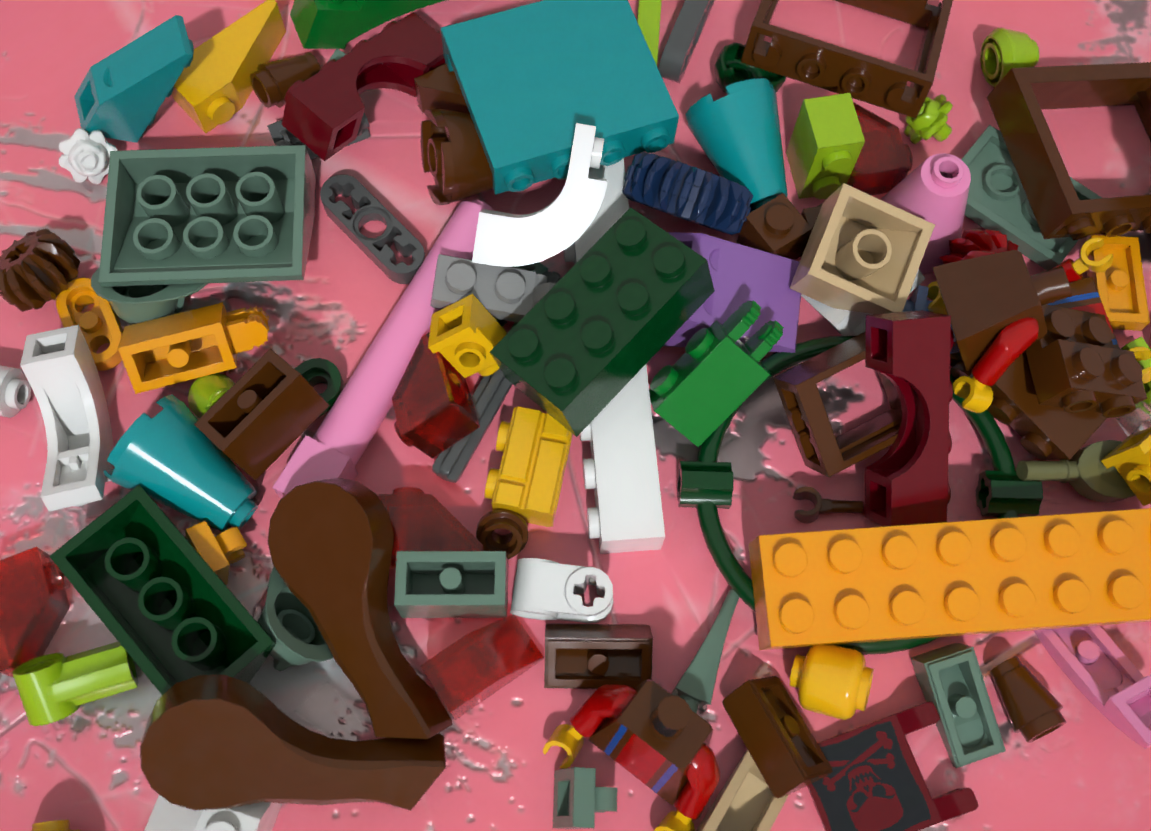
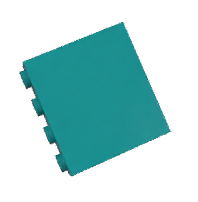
M543 0L441 27L444 59L449 72L454 71L492 171L495 195L507 191L520 192L529 188L534 183L552 178H567L576 123L596 126L595 137L604 138L600 165L603 166L613 165L624 157L641 152H658L669 144L674 143L679 115L628 0Z

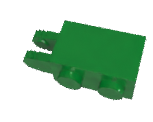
M747 300V302L739 306L738 310L723 324L716 320L708 329L702 328L697 331L688 341L685 348L686 352L673 366L667 365L654 376L650 384V401L654 411L697 447L770 376L761 359L780 340L784 327L776 320H770L745 344L742 343L739 338L754 324L760 315L761 307L754 300Z

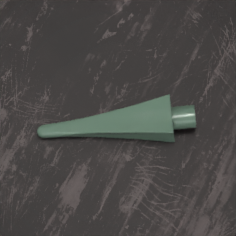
M733 589L728 591L707 637L671 694L684 699L689 704L690 709L696 714L698 709L705 712L707 705H711L725 639L739 600V596Z

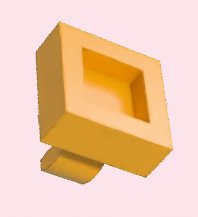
M206 520L185 529V538L227 585L230 564L245 557L242 548L246 547L247 543L238 527L227 529L216 537L213 535Z

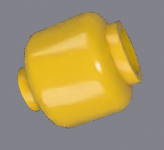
M833 644L813 645L808 650L806 657L796 655L790 675V686L799 688L798 698L802 708L847 720L855 714L856 709L865 711L874 669L866 667L865 657L857 650Z

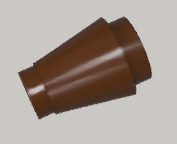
M308 52L304 55L259 64L257 71L251 73L250 80L258 99L265 107L270 108L274 105L282 107L286 104L284 97L288 89L296 81H306L317 74L321 67L314 55Z
M1018 657L1004 661L989 672L995 681V686L1014 732H1021L1027 743L1046 736L1066 723L1065 718L1060 712L1063 706L1030 670L1022 664Z

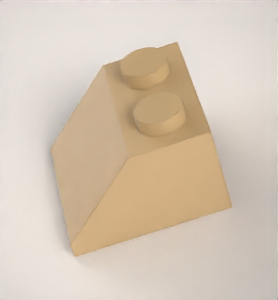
M843 183L823 202L790 289L836 309L869 314L903 312L935 224Z

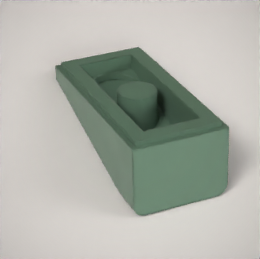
M954 643L911 658L926 702H932L938 711L940 720L935 724L953 767L959 768L1006 751L972 646Z

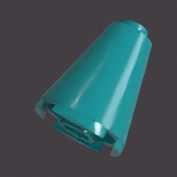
M765 78L748 79L725 86L728 93L727 96L713 101L710 93L693 104L685 114L689 129L721 177L745 186L752 193L753 198L749 206L751 208L750 212L782 193L787 197L776 91L769 80Z
M172 394L161 398L156 403L164 409L154 418L143 413L134 421L119 439L107 459L115 468L104 470L103 475L113 483L131 491L140 485L155 502L199 522L206 520L208 526L221 532L229 529L231 526L241 529L258 508V505L253 502L257 491L232 460L194 425L198 419L183 401H180Z

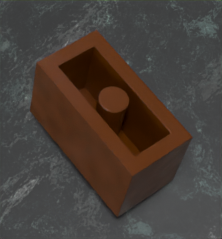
M270 348L194 425L256 481L330 405L296 369Z

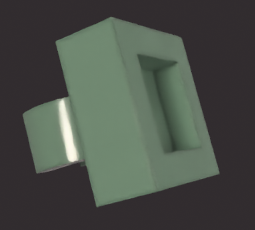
M572 767L555 770L553 828H594L595 812H617V788L595 787L596 768Z

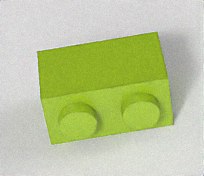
M850 93L803 100L786 151L799 199L809 197L827 199L843 183L847 184L865 143Z

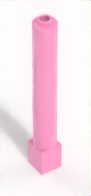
M473 200L472 202L462 201L458 205L313 438L305 435L272 487L280 499L296 486L314 481L333 478L354 481L358 475L355 468L356 464L428 348L432 314L441 310L430 306L438 255L472 260L479 212L482 209L495 211L491 206L480 200Z

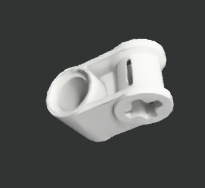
M539 558L518 559L511 614L535 620L557 619L588 624L597 623L605 619L611 612L613 606V584L609 576L602 570L594 567L560 564L555 561ZM587 585L596 586L597 595L601 596L595 598L593 606L590 607L583 606L582 596L576 595L585 593Z

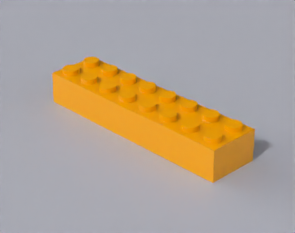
M1151 508L759 535L748 544L759 650L1151 622Z

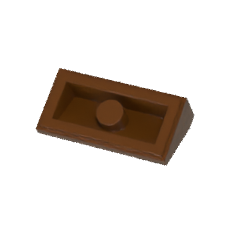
M546 624L544 688L598 689L606 684L629 685L634 688L646 679L652 680L653 637L650 626L639 624Z
M777 676L748 680L722 701L723 707L776 798L787 796L833 772L827 758Z

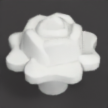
M78 128L69 139L60 141L59 150L63 155L59 157V165L70 171L76 182L82 183L88 177L91 183L99 184L109 172L110 151H118V149L106 141L100 130H93L88 134L85 129Z

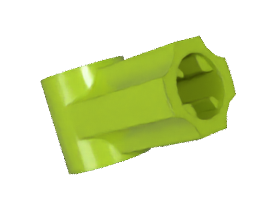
M119 642L64 657L63 653L42 655L22 663L12 671L29 725L32 726L54 723L76 712L82 704L138 687L135 661Z

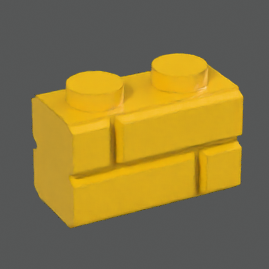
M517 406L514 407L511 422L501 421L496 442V450L503 452L500 469L490 468L484 497L492 499V510L508 509L518 513L526 523L553 527L573 434L548 413Z

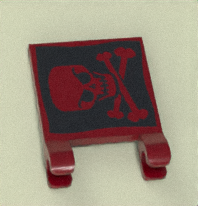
M925 702L818 743L833 772L807 787L825 831H919L978 808V801L971 788H958L933 799L930 795L905 735L938 723L940 717L932 702Z

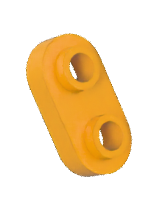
M90 278L74 279L68 282V289L60 292L56 298V308L63 327L80 326L97 371L114 368L122 361L118 350L123 333L120 320L112 309L110 301L98 296L92 289ZM94 304L90 311L82 313L86 305ZM110 343V346L104 352L97 353L101 345Z

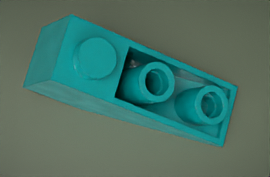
M173 16L90 67L74 96L81 128L85 129L88 134L93 130H100L105 138L137 143L146 128L153 124L156 112L165 98L170 97L175 82L184 68L190 66L193 59V43L188 38L182 16Z

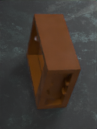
M866 331L773 377L805 466L827 477H831L892 445L900 430L902 406L898 392L891 381L880 372L879 374L891 409L836 438L816 383L865 359Z

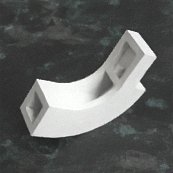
M576 123L566 183L558 197L547 207L530 214H510L482 209L479 212L472 262L502 267L537 263L560 253L584 233L601 206L608 183L605 179L588 177L590 167L600 168L604 138L595 137L596 126Z
M74 325L27 335L20 366L38 401L47 437V462L41 498L49 512L68 507H79L103 500L105 482L111 481L103 475L104 470L115 468L107 461L114 448L112 428L102 383L80 326Z

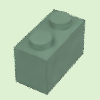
M397 551L394 606L401 618H507L508 563L506 551Z

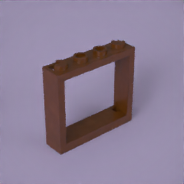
M779 0L761 1L751 26L741 63L838 94L850 93L853 99L917 118L934 81L953 0H943L942 3L939 2L938 7L927 4L928 0H835L924 28L914 70L770 25ZM765 36L772 37L771 43L764 41ZM908 81L911 82L910 87L906 86Z
M1151 62L1011 68L987 96V99L1043 238L1072 237V240L1075 241L1089 235L1106 234L1107 237H1116L1129 231L1140 230L1151 234V194L1079 200L1042 110L1134 105L1151 141Z

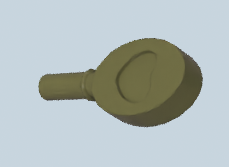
M1105 440L1090 444L1079 449L1070 460H1022L1017 464L1016 474L1022 481L1069 482L1078 494L1093 501L1109 503L1135 496L1114 466L1106 469L1101 462L1106 455L1122 443L1121 441Z

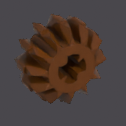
M49 229L28 232L24 238L19 241L14 240L13 245L1 252L0 296L22 312L32 308H42L47 301L56 300L60 292L68 289V282L74 280L79 273L77 269L81 261L74 254L75 251L72 247Z

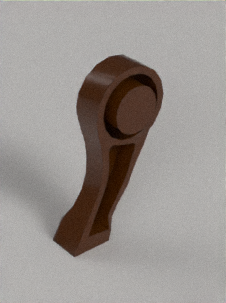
M333 478L296 486L279 501L270 519L268 546L272 563L289 590L310 611L335 661L365 703L375 737L429 739L453 725L452 719L436 692L415 672L403 656L392 632L388 614L387 587L394 533L388 510L375 492L358 481Z
M198 675L173 685L156 701L147 721L140 745L141 770L150 787L168 802L192 810L229 809L258 802L308 805L380 802L410 811L446 768L444 735L437 733L429 739L383 738L350 741L330 738L310 731L289 718L248 682L227 675Z

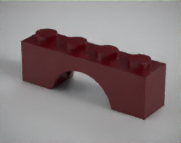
M414 12L398 22L391 21L383 28L381 33L368 41L365 39L361 40L353 47L350 53L339 60L331 59L317 74L306 81H296L285 94L284 102L286 105L281 125L322 160L326 161L357 138L365 110V105L359 94L371 89L387 88L417 97L414 79L446 63L443 55L441 34Z
M923 310L866 315L865 367L880 372L891 381L898 392L902 406V421L896 440L883 457L865 468V518L882 527L947 522V506L951 498V489L948 483V454L952 448V439L949 432V403L953 396V388L950 381V351L954 344L950 315Z

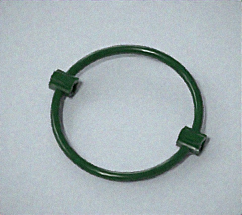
M829 336L797 343L795 353H773L762 360L770 374L763 383L779 372L798 363L805 362L855 336ZM950 371V381L953 388V383L956 379ZM953 392L952 399L966 413L984 441L994 471L985 470L979 474V482L976 488L977 507L980 508L982 516L1002 519L1039 515L1040 504L1043 500L1042 482L1022 481L1017 476L1010 449L993 415L988 409L982 413H974L962 408V402L965 399L955 395ZM741 404L700 445L697 461H680L678 465L677 498L678 507L697 508L700 527L716 566L743 602L755 611L752 579L745 573L735 558L725 538L717 508L729 509L732 505L733 471L731 462H717L724 435L733 417L742 406ZM940 637L837 644V646L857 650L863 655L888 654L909 650Z

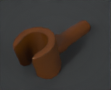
M801 487L793 494V499H807L815 505V508L810 511H795V518L802 523H811L820 514H861L864 510L862 501L822 499L819 492L812 487Z

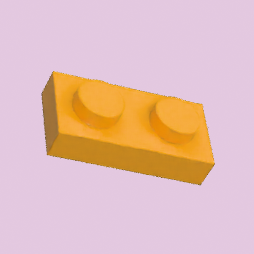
M1091 235L1087 241L1096 237L1104 239L1105 244L1099 249L1093 250L1088 256L1089 260L1100 261L1109 254L1113 255V262L1106 271L1097 273L1087 270V277H1092L1112 329L1141 331L1150 323L1138 237Z

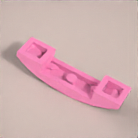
M1100 625L1034 630L1045 649L1081 693L1130 739L1144 749L1150 747L1151 674L1144 677Z

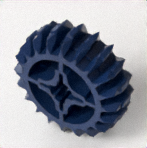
M643 152L636 154L632 164L628 165L624 177L626 181L622 192L627 199L726 234L740 233L744 221L747 222L746 216L751 211L749 206L753 195L745 186L711 172L652 153Z

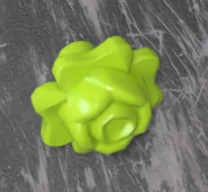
M942 94L934 99L926 97L917 118L906 116L905 120L908 125L904 131L905 135L910 137V141L913 144L918 143L922 139L928 140L932 136L939 142L945 140L952 131V128L946 122L948 120L947 114L953 105L946 101V97Z

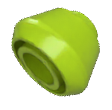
M1005 28L994 29L983 41L980 53L981 68L986 81L991 86L996 87L1011 68L1035 67L1039 61L1037 43L1031 40L1029 35L1024 32Z

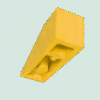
M266 0L195 48L190 66L184 68L175 82L171 94L173 99L205 133H208L220 124L226 123L236 112L243 108L253 90L250 80L251 73L257 71L259 64L270 61L286 33L277 2L275 0Z

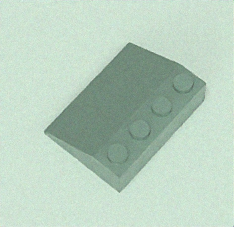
M306 145L110 151L98 283L102 287L304 280L315 218L316 174Z

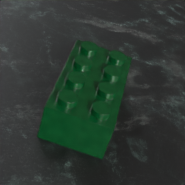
M630 208L490 351V354L509 382L577 437L713 294L715 290L708 261L639 212Z

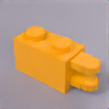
M221 302L125 326L118 350L135 394L237 368L238 353L251 350L254 346L259 348L260 345H264L265 341H268L269 315L262 310V307L257 308V306L226 312L224 303Z

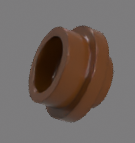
M496 509L486 513L480 519L477 525L476 539L483 551H506L507 559H510L525 547L528 540V526L518 513L508 509ZM502 528L511 532L507 535H499L494 530Z

